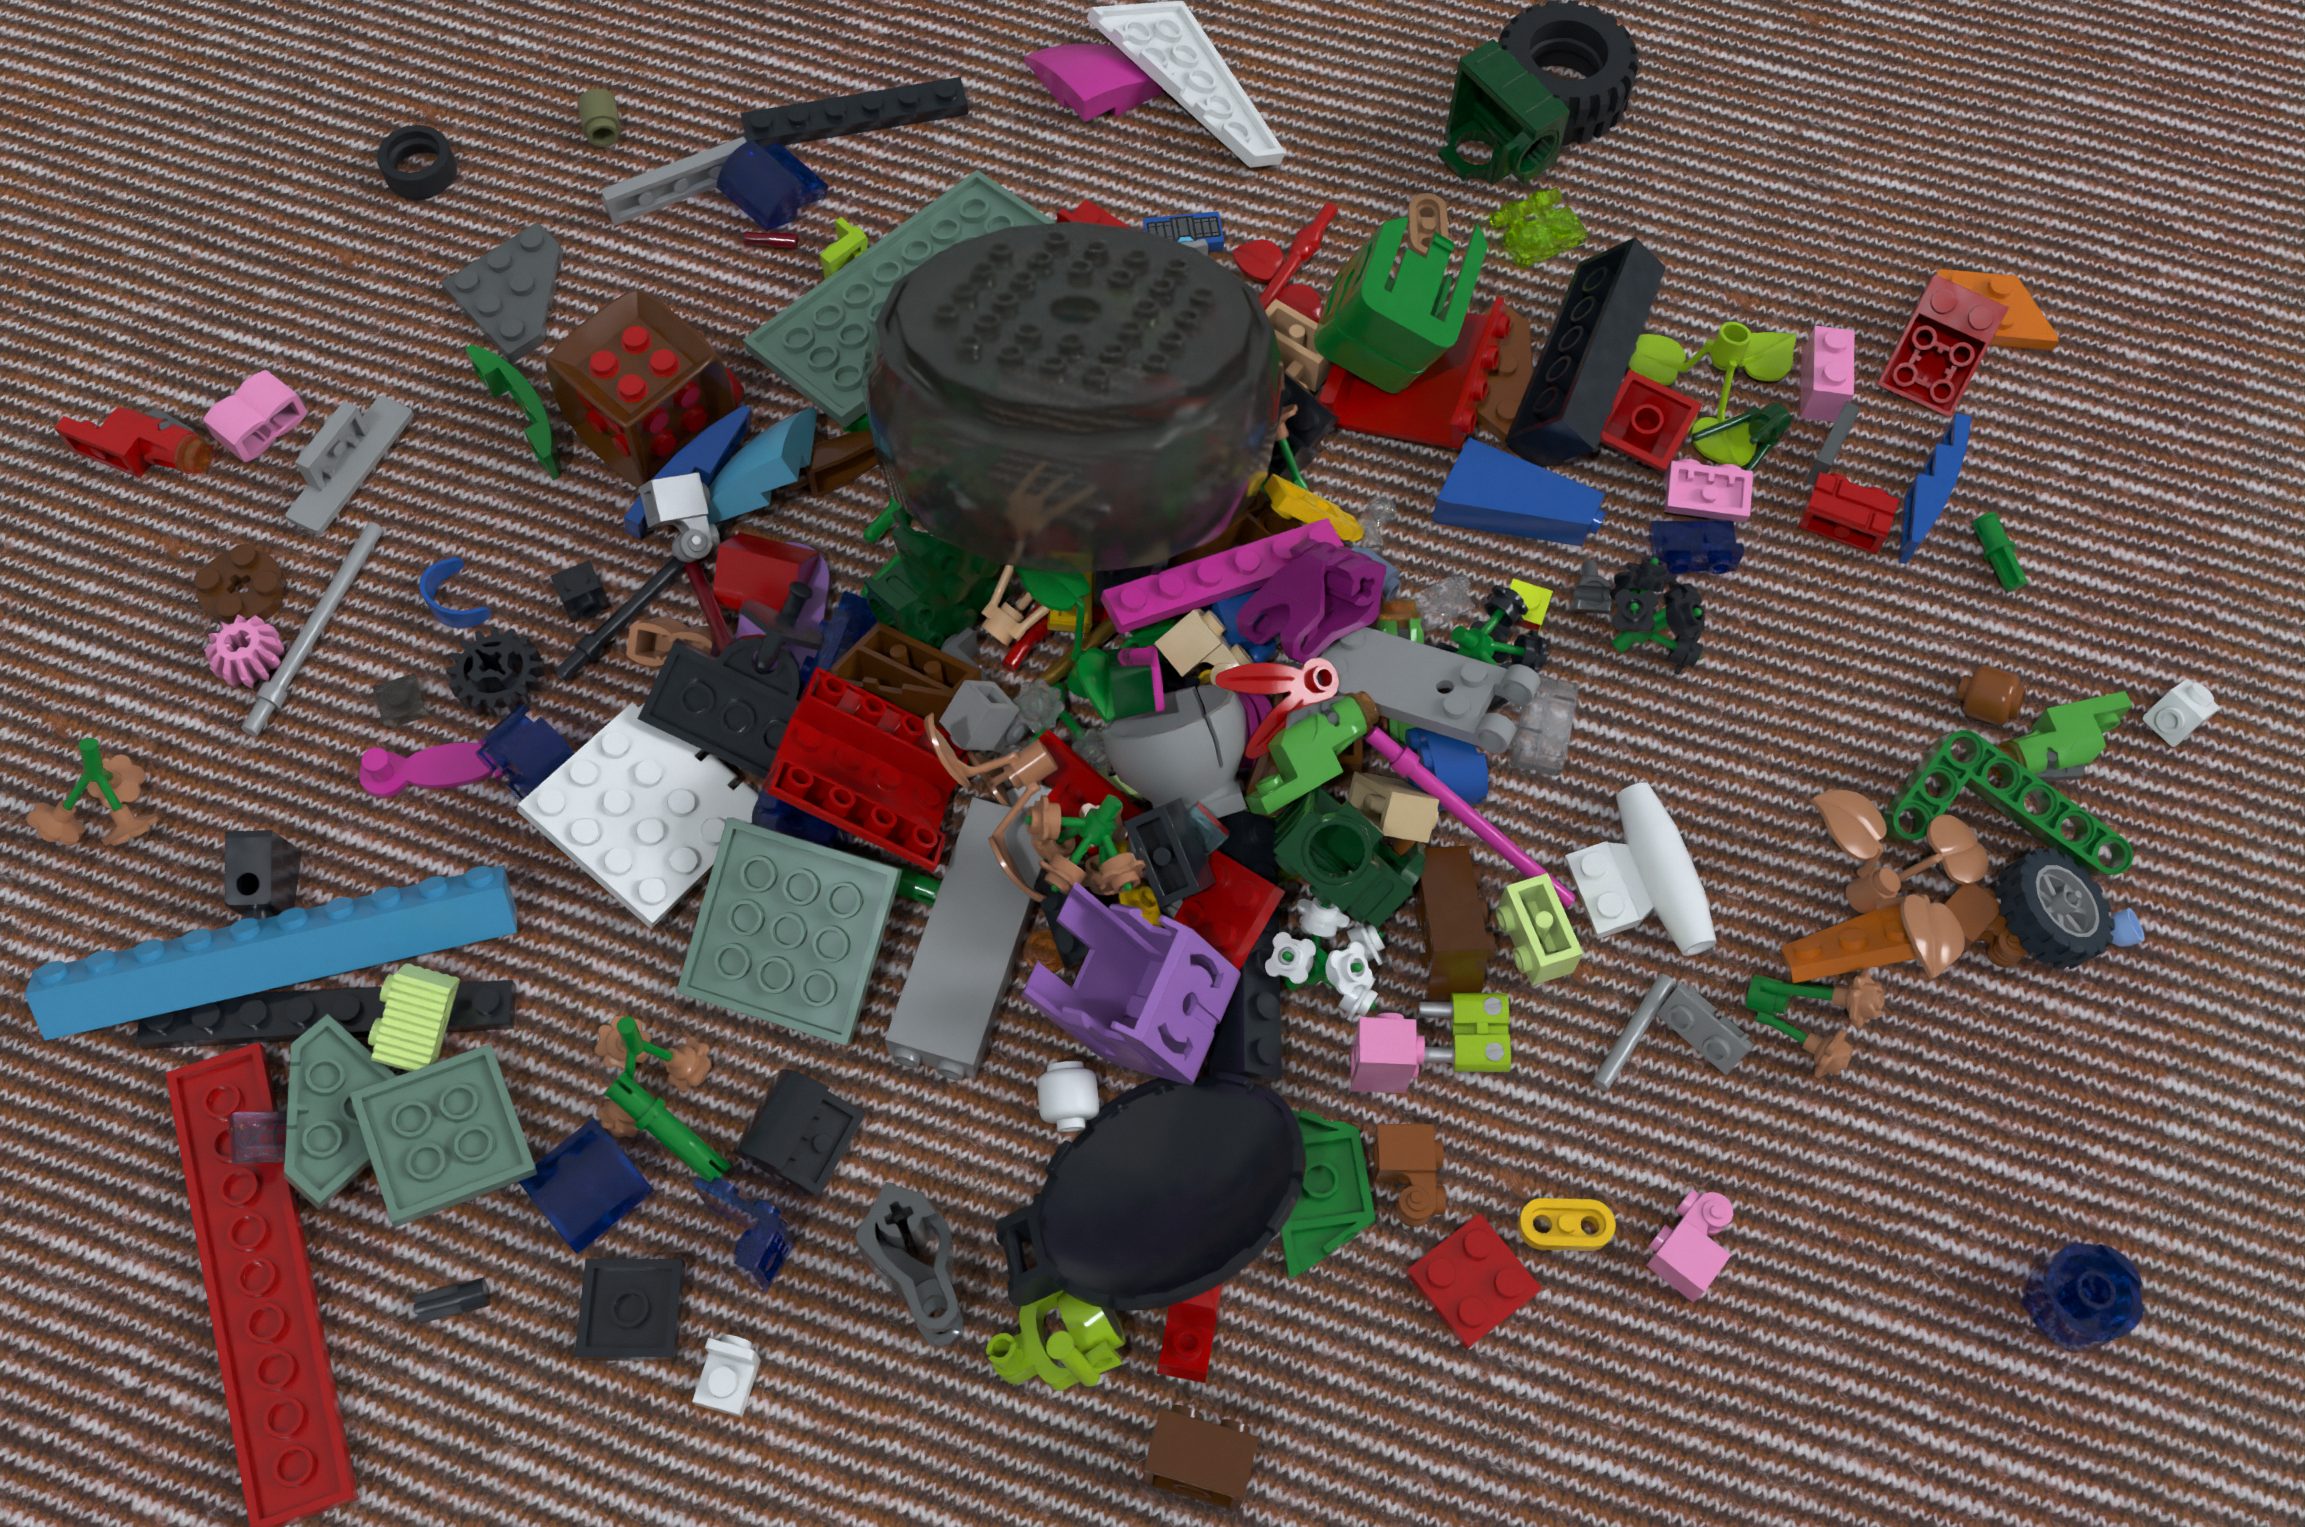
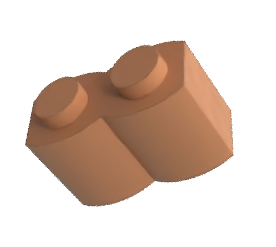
M657 617L630 625L626 655L633 661L643 665L661 666L664 664L676 638L715 657H718L720 652L709 626L689 628L678 620Z

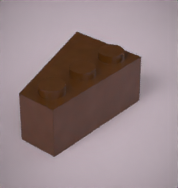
M1468 846L1425 847V868L1413 886L1415 891L1413 897L1417 929L1422 931L1425 953L1420 954L1421 969L1428 968L1429 970L1427 992L1424 996L1425 1002H1450L1451 993H1482L1487 960L1494 959L1495 941L1493 932H1486L1484 924H1487L1488 919L1487 901L1485 897L1478 896L1477 890L1480 889L1481 884L1480 868L1478 863L1472 864Z

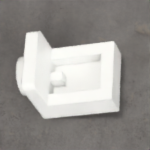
M2186 679L2158 701L2143 716V721L2170 746L2175 747L2194 729L2211 718L2220 707L2214 702V697L2207 688Z

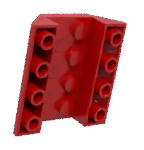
M816 666L785 727L762 789L769 795L934 872L938 866L946 839V834L939 832L949 795L958 782L940 763L927 736L924 719ZM935 725V728L949 743L957 759L967 765L969 760L967 751L959 748L952 742L951 734L948 731Z

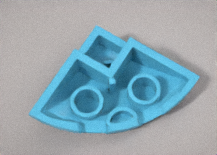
M814 407L795 413L770 426L749 441L723 467L708 487L710 494L709 514H707L708 524H714L770 505L772 489L798 481L799 469L809 466L811 461L817 411Z

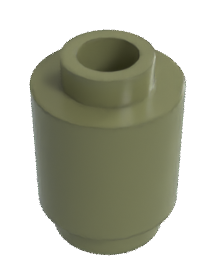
M591 89L584 92L578 99L583 134L591 144L598 147H607L614 144L618 140L621 131L615 97L612 93L603 89Z

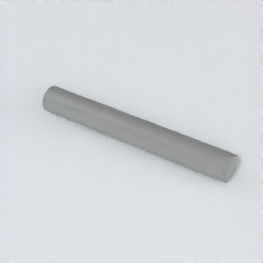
M1659 974L1592 1079L1593 1085L1602 1091L1609 1090L1674 987L1675 981L1666 974Z

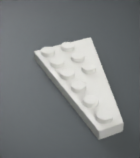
M1184 1L1090 8L1087 20L1247 166L1252 168L1281 164L1286 152Z

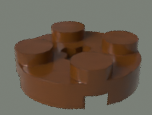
M240 544L231 551L217 556L205 568L199 570L194 577V584L197 587L199 604L211 620L221 625V621L233 624L237 614L245 617L247 621L254 615L261 618L264 622L268 620L282 605L283 599L281 595L284 591V586L285 588L287 587V580L277 562L269 554L255 550L249 544ZM248 582L246 584L249 589L243 594L239 591L233 592V589L238 584Z

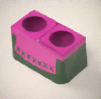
M1156 645L1108 650L1116 719L1164 711L1163 684Z

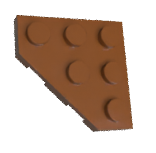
M1505 304L1506 315L1511 316L1510 331L1507 339H1501L1498 346L1500 349L1498 365L1495 371H1489L1487 395L1484 402H1478L1476 422L1507 446L1508 444L1505 442V439L1533 374L1530 323ZM1491 307L1488 311H1486L1483 315L1489 316L1492 307Z

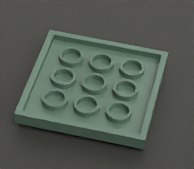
M727 817L676 993L844 1046L851 1045L903 869L737 818Z

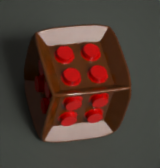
M639 289L619 296L597 311L563 338L546 360L547 376L558 406L566 421L579 438L600 459L638 489L643 484L652 480L681 449L704 430L736 410L727 371L709 343L665 304L649 293Z

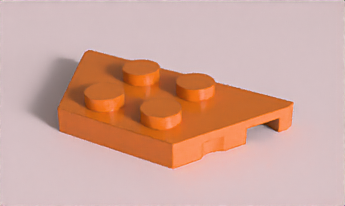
M1939 269L1937 276L2009 307L1990 345L2054 350L2059 342L2058 335L2017 276Z

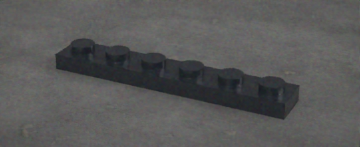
M961 77L744 112L741 113L746 142L750 151L969 114Z

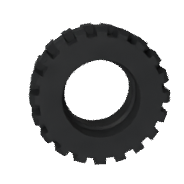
M1559 0L1548 1L1545 6H1540L1538 3L1527 8L1525 13L1522 11L1510 20V23L1502 30L1498 41L1503 50L1509 51L1514 59L1527 70V73L1535 75L1540 83L1553 94V97L1562 100L1570 110L1561 145H1569L1571 141H1577L1578 144L1588 142L1592 139V135L1598 138L1607 133L1610 128L1621 120L1623 112L1627 108L1639 64L1636 45L1633 39H1630V34L1623 24L1618 26L1616 18L1608 12L1605 15L1599 12V7L1591 4L1588 7L1578 5L1579 1L1568 0L1567 3H1559ZM1564 66L1578 71L1586 78L1579 80L1561 79L1546 73L1541 67Z

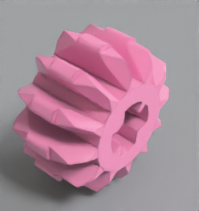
M237 614L235 622L231 625L221 621L222 631L220 633L208 634L209 642L212 645L204 649L213 673L217 677L224 679L227 684L232 685L234 688L243 682L245 686L253 689L254 683L258 678L269 682V670L278 669L281 664L279 657L285 654L284 646L279 639V633L276 629L270 626L269 623L265 624L256 615L247 621L245 617Z

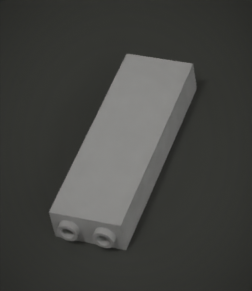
M972 797L885 1037L889 1055H892L893 1060L899 1064L912 1068H917L919 1064L937 1068V1073L949 1079L962 1080L965 1076L976 1080L1037 902L1014 885L1005 875L988 840L1011 810V807ZM1021 810L1005 830L1004 838L1007 849L1017 864L1026 884L1035 890L1034 885L1044 879L1047 872L1038 863L1040 860L1047 864L1049 862L1048 859L1040 857L1031 843L1032 834H1028L1026 830L1025 817L1027 812Z

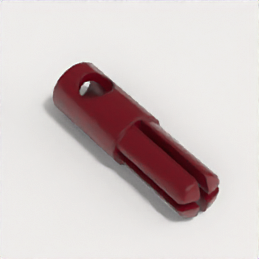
M745 232L743 236V242L746 246L798 249V234Z

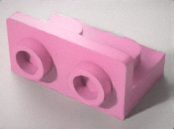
M1693 459L1671 461L1663 478V483L1666 484L1664 512L1747 522L1750 517L1753 471L1741 470L1739 466L1732 464H1723L1718 467L1702 465L1699 461Z

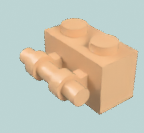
M1277 299L1270 304L1253 324L1250 351L1243 347L1235 359L1236 362L1246 367L1248 374L1257 379L1261 376L1267 380L1277 366L1282 367L1307 390L1314 392L1327 379L1333 362L1320 355L1314 346V334L1318 323Z

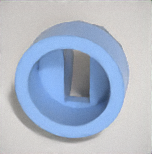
M2127 908L2111 915L2110 918L2114 919L2115 929L2110 932L2114 936L2113 944L2121 947L2132 946L2145 940L2141 924L2132 909Z

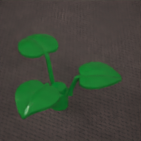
M1034 557L1017 562L1013 569L1019 574L1027 592L1038 603L1056 611H1068L1073 607L1076 608L1074 649L1070 655L1075 664L1066 679V685L1073 694L1089 699L1104 722H1110L1115 718L1116 714L1109 657L1098 648H1088L1086 651H1082L1085 603L1081 599L1089 594V583L1081 572L1062 560L1049 557ZM1167 618L1128 631L1132 637H1129L1118 649L1130 648L1137 644L1139 647L1155 645L1154 643L1177 623L1173 619ZM1157 647L1159 662H1169Z

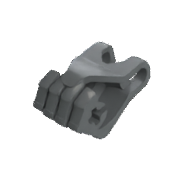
M886 1182L880 1189V1194L864 1221L857 1227L855 1235L857 1247L867 1266L908 1305L924 1341L934 1348L950 1347L962 1336L964 1330L960 1306L951 1285L954 1264L951 1231L943 1216L938 1210L934 1209L923 1192H915L896 1186L894 1183ZM901 1226H907L910 1231L918 1256L923 1253L928 1241L939 1238L938 1251L933 1268L908 1255L899 1231ZM935 1310H947L939 1318H929L930 1314ZM948 1328H950V1330L947 1331L945 1334H935L936 1332L946 1331Z

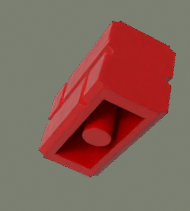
M1819 472L1810 489L1797 527L1877 555L1890 531L1899 499L1889 496L1881 488H1866L1851 483L1841 474Z

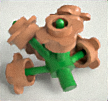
M1108 794L1101 805L1084 804L1079 811L1080 818L1061 817L1059 803H1050L1047 795H1041L1040 801H1035L1034 806H1029L1027 816L1025 817L1026 830L1028 834H1032L1031 843L1037 854L1043 859H1048L1049 864L1040 860L1038 865L1049 872L1044 880L1051 885L1052 891H1060L1068 895L1072 886L1077 881L1082 887H1090V890L1095 894L1112 895L1130 891L1140 883V879L1145 875L1142 870L1146 866L1144 861H1136L1133 853L1118 854L1113 841L1116 843L1123 842L1128 835V831L1122 824L1121 818L1123 803L1117 797ZM1079 834L1083 839L1073 852L1075 848L1074 836ZM1099 846V855L1092 856L1086 861L1084 872L1077 864L1089 847L1095 848ZM1073 852L1069 860L1064 857Z

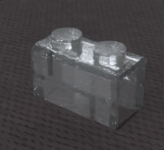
M1539 675L1541 684L1532 701L1527 705L1512 703L1511 711L1519 714L1517 724L1515 725L1516 733L1507 748L1511 750L1509 764L1511 767L1529 771L1536 770L1537 773L1556 777L1560 775L1566 761L1579 685L1575 682L1561 679L1553 680L1552 677Z

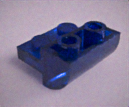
M750 140L739 146L728 157L719 173L716 188L765 231H769L795 221L799 207L826 198L829 185L779 142L761 148L753 140Z
M594 1117L535 1164L537 1175L519 1181L520 1185L530 1196V1199L576 1254L580 1253L655 1191Z

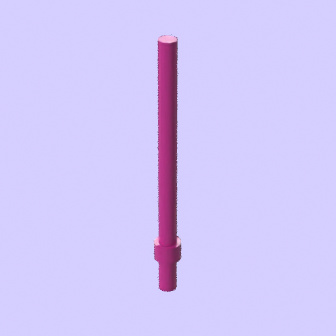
M1377 726L1367 734L1365 740L1390 761L1389 767L1402 778L1408 776L1429 795L1439 799V803L1524 876L1530 879L1548 873L1420 764V757L1409 747H1400ZM1548 873L1563 909L1568 908L1574 902L1576 896Z

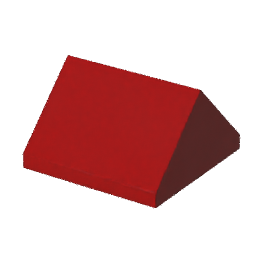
M1629 369L1613 401V409L1602 429L1600 442L1665 473L1671 461L1677 458L1703 404Z
M739 532L719 544L713 594L719 607L739 612L745 600H752L780 612L790 592L789 584L791 582L798 581L806 585L809 584L820 556L819 551Z

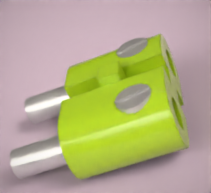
M1451 993L1450 1002L1419 1003L1420 1018H1450L1452 1030L1451 1047H1425L1424 1063H1452L1453 1072H1510L1511 1045L1508 1033L1510 1021L1507 993Z

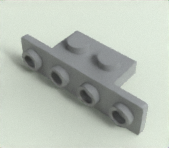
M379 396L362 416L358 407L343 401L338 409L327 417L324 426L313 440L303 447L295 461L308 486L286 512L287 520L316 535H321L412 420L414 414L411 408L387 397Z

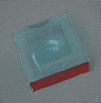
M1197 801L1187 810V813L1207 858L1228 839L1230 831Z

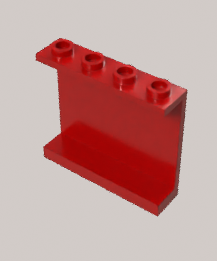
M1496 297L1489 316L1466 313L1455 344L1431 366L1427 367L1404 391L1398 394L1386 392L1333 363L1319 397V400L1339 417L1333 427L1461 449L1466 434L1471 435L1474 431L1477 418L1478 402H1484L1486 398L1489 371H1495L1500 355L1498 347L1501 339H1507L1509 335L1511 316L1506 315L1504 298Z

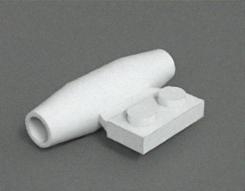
M1637 783L1621 790L1616 795L1626 844L1605 841L1565 855L1566 864L1596 938L1600 939L1638 926L1654 910L1682 955H1695L1710 949L1717 943L1705 890L1676 824L1648 783Z

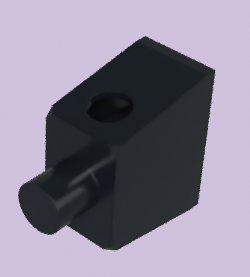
M273 830L226 831L224 898L226 907L244 916V919L255 918L257 920L277 916L285 910L295 908L302 851Z

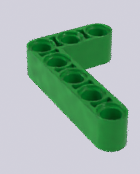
M1970 730L1949 733L1936 740L1882 815L1887 827L1886 835L1890 839L1906 842L1924 838L1927 835L1928 823L1935 817L1943 815L1963 786H1965L2049 847L2057 850L2059 854L2065 853L2071 856L2077 866L2082 865L2091 875H2118L2125 872L2133 861L2132 847L2122 836L1977 733ZM1954 740L1961 742L1966 749V757L1961 763L1956 761L1951 754V745ZM1991 766L1996 767L2002 774V783L1999 788H1994L1987 779V773ZM1929 775L1936 777L1941 785L1940 793L1936 798L1931 797L1925 790V780ZM2028 792L2033 793L2039 802L2037 812L2034 815L2029 813L2024 805V798ZM1903 810L1909 811L1915 819V826L1910 833L1903 831L1899 825V816ZM2066 818L2075 827V834L2070 841L2061 832L2062 822ZM2103 844L2110 849L2112 854L2110 864L2107 867L2103 866L2098 858V851Z

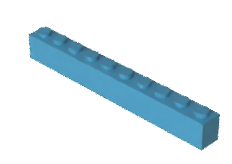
M504 865L492 868L479 866L467 871L465 874L447 878L441 876L430 877L419 884L403 888L385 887L371 895L353 899L340 897L331 900L326 905L309 909L291 908L273 917L259 920L246 918L228 927L210 931L208 929H197L185 934L183 937L165 941L158 939L148 940L134 948L116 952L111 950L99 951L85 959L67 963L62 961L49 962L33 970L24 995L44 1041L514 934L517 933V908Z

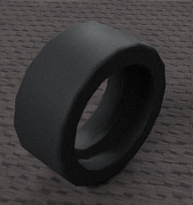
M423 125L404 126L391 132L381 142L377 151V163L387 185L392 192L402 198L419 200L438 195L452 184L457 173L456 160L449 142L443 133L433 127ZM429 152L438 155L436 161L431 166L419 172L407 173L396 170L398 164L412 154Z

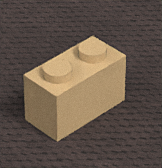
M1354 771L1347 801L1383 831L1384 836L1425 843L1429 842L1431 831L1435 828L1438 821L1439 799L1401 779Z

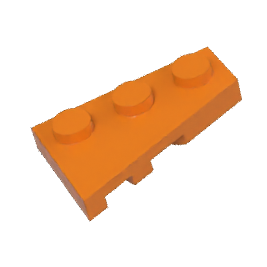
M1900 906L1887 907L1882 911L1876 909L1780 946L1783 964L1793 983L1918 958L1903 925Z

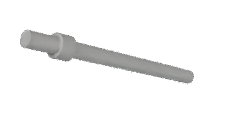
M368 522L270 682L262 684L255 696L257 703L241 727L247 734L255 737L258 736L272 711L280 709L288 696L285 690L384 530L380 525Z

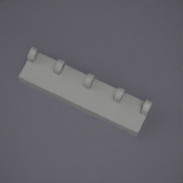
M744 137L735 139L600 190L602 194L601 201L613 226L754 174L750 148Z

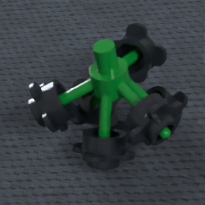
M1644 557L1640 564L1628 562L1626 568L1630 571L1617 573L1614 576L1615 588L1610 591L1611 599L1618 604L1617 612L1612 616V624L1617 630H1623L1611 641L1619 652L1624 653L1636 641L1644 644L1650 639L1669 648L1666 661L1676 665L1674 669L1675 674L1679 675L1685 666L1694 667L1696 662L1702 657L1703 645L1697 641L1701 636V632L1705 629V614L1701 606L1702 599L1700 594L1690 583L1679 584L1676 581L1677 576L1675 574L1665 571L1667 564L1659 561L1657 558ZM1666 581H1668L1670 590L1663 594L1666 607L1653 615V608L1658 605V597L1653 592H1663ZM1670 627L1671 631L1677 636L1672 640L1656 632Z
M1494 585L1491 589L1493 594L1489 593L1486 597L1487 602L1484 608L1490 616L1486 624L1482 621H1476L1470 626L1469 630L1463 626H1457L1451 633V639L1459 644V649L1446 643H1439L1435 646L1438 649L1498 666L1497 663H1504L1499 667L1506 669L1516 664L1524 665L1533 669L1536 673H1538L1539 668L1544 666L1548 656L1546 640L1543 637H1538L1537 630H1530L1528 635L1520 634L1516 638L1514 645L1507 644V637L1511 633L1510 627L1514 622L1520 623L1523 620L1521 615H1526L1528 608L1524 604L1523 598L1516 591L1499 585ZM1511 654L1512 662H1506ZM1495 695L1487 710H1495L1509 701Z

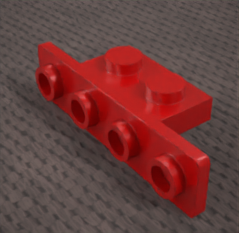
M1045 730L1038 738L1058 767L1056 771L1043 780L1053 788L1047 795L1048 801L1050 803H1059L1061 817L1080 818L1079 811L1084 804L1101 805L1108 794L1117 797L1123 803L1121 818L1124 826V821L1144 813L1053 732ZM1079 834L1074 836L1075 842L1079 845L1083 838ZM1099 846L1095 848L1089 847L1085 854L1090 857L1099 855Z

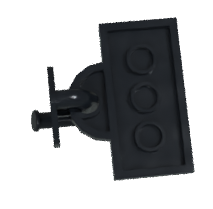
M791 582L789 584L790 592L780 612L759 602L745 600L739 612L765 632L766 635L741 636L727 644L718 657L676 638L637 719L766 779L785 727L800 699L798 696L802 681L800 665L791 649L785 644L788 643L820 651L825 641V637L818 631L797 621L807 599L813 596L812 589L805 583ZM778 659L777 667L772 669Z

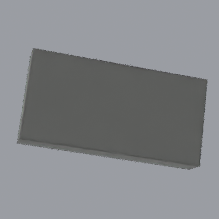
M1846 401L1805 482L1813 485L1819 472L1828 474L1860 411L1858 410L1859 406Z

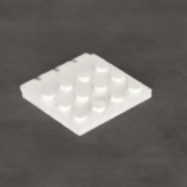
M632 702L518 804L517 812L645 925L652 929L712 871L727 817L759 825L763 818L759 812L765 807L767 801L745 782H742L736 789L732 790L730 786L738 778L733 771L713 754H709L700 762L698 758L704 750L637 719L644 704L638 707Z

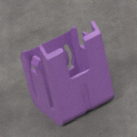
M1076 881L1056 920L1090 948L1076 980L1071 988L1037 961L1020 997L1099 1057L1119 1066L1183 1084L1193 1085L1215 1036L1214 1030L1216 1025L1220 1024L1240 979V971L1193 929L1164 915L1160 916L1158 922L1165 928L1153 926L1141 916L1143 911L1133 906L1111 904L1108 909Z

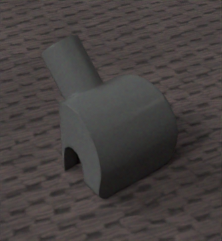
M1586 561L1581 565L1582 577L1577 580L1572 589L1570 611L1611 614L1612 602L1609 597L1611 585L1598 574L1596 562Z

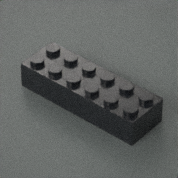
M1636 237L1583 260L1576 267L1505 439V442L1530 463L1542 468L1559 464L1578 455L1590 453L1595 450L1601 440L1602 429L1607 417L1612 412L1613 401L1619 386L1625 379L1624 373L1631 356L1637 348V340L1643 325L1648 320V312L1654 297L1660 289L1659 284L1666 269Z

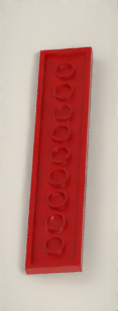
M258 1042L165 1072L249 1525L250 1527H285L359 1500L295 1188L284 1179L285 1159L261 1160L258 1156L255 1142L252 1143L249 1151L246 1153L238 1152L233 1144V1139L236 1133H238L239 1127L244 1128V1132L241 1133L239 1138V1144L241 1148H244L248 1140L256 1136L261 1124H281L266 1048Z

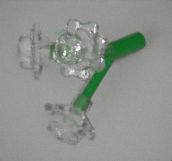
M1039 678L1033 684L1029 682L1022 683L1019 695L1012 700L1019 708L1015 716L1016 721L1028 725L1033 732H1036L1035 735L1029 737L1024 746L1010 744L1008 748L1003 747L1000 753L1004 757L1014 750L1016 753L1037 740L1045 730L1054 728L1057 718H1061L1075 735L1072 750L1092 768L1101 770L1106 768L1109 763L1102 735L1105 726L1097 731L1093 728L1082 729L1065 710L1066 687L1059 682L1050 687L1044 679Z

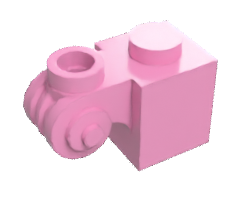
M1691 1189L1675 1210L1682 1216L1675 1228L1672 1230L1665 1224L1648 1246L1655 1254L1646 1266L1690 1301L1694 1302L1706 1291L1731 1257L1730 1253L1707 1235L1718 1234L1731 1222L1733 1207L1731 1202L1719 1193L1709 1192L1702 1195Z

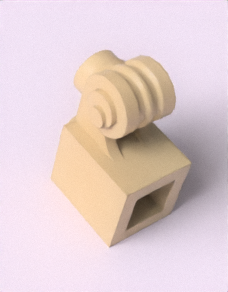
M1201 608L1193 609L1154 643L1182 677L1190 674L1203 662L1212 664L1214 666L1210 674L1212 685H1217L1215 677L1218 673L1236 666L1254 663L1248 653L1238 643L1233 647L1228 644L1226 638L1221 634L1226 628L1218 617L1210 610L1204 613Z

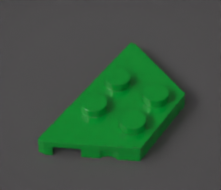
M1304 1109L1301 1112L1292 1110L1302 1130L1305 1141V1176L1296 1205L1280 1230L1287 1280H1294L1372 1226L1376 1220L1359 1127L1340 1121H1326L1319 1114Z

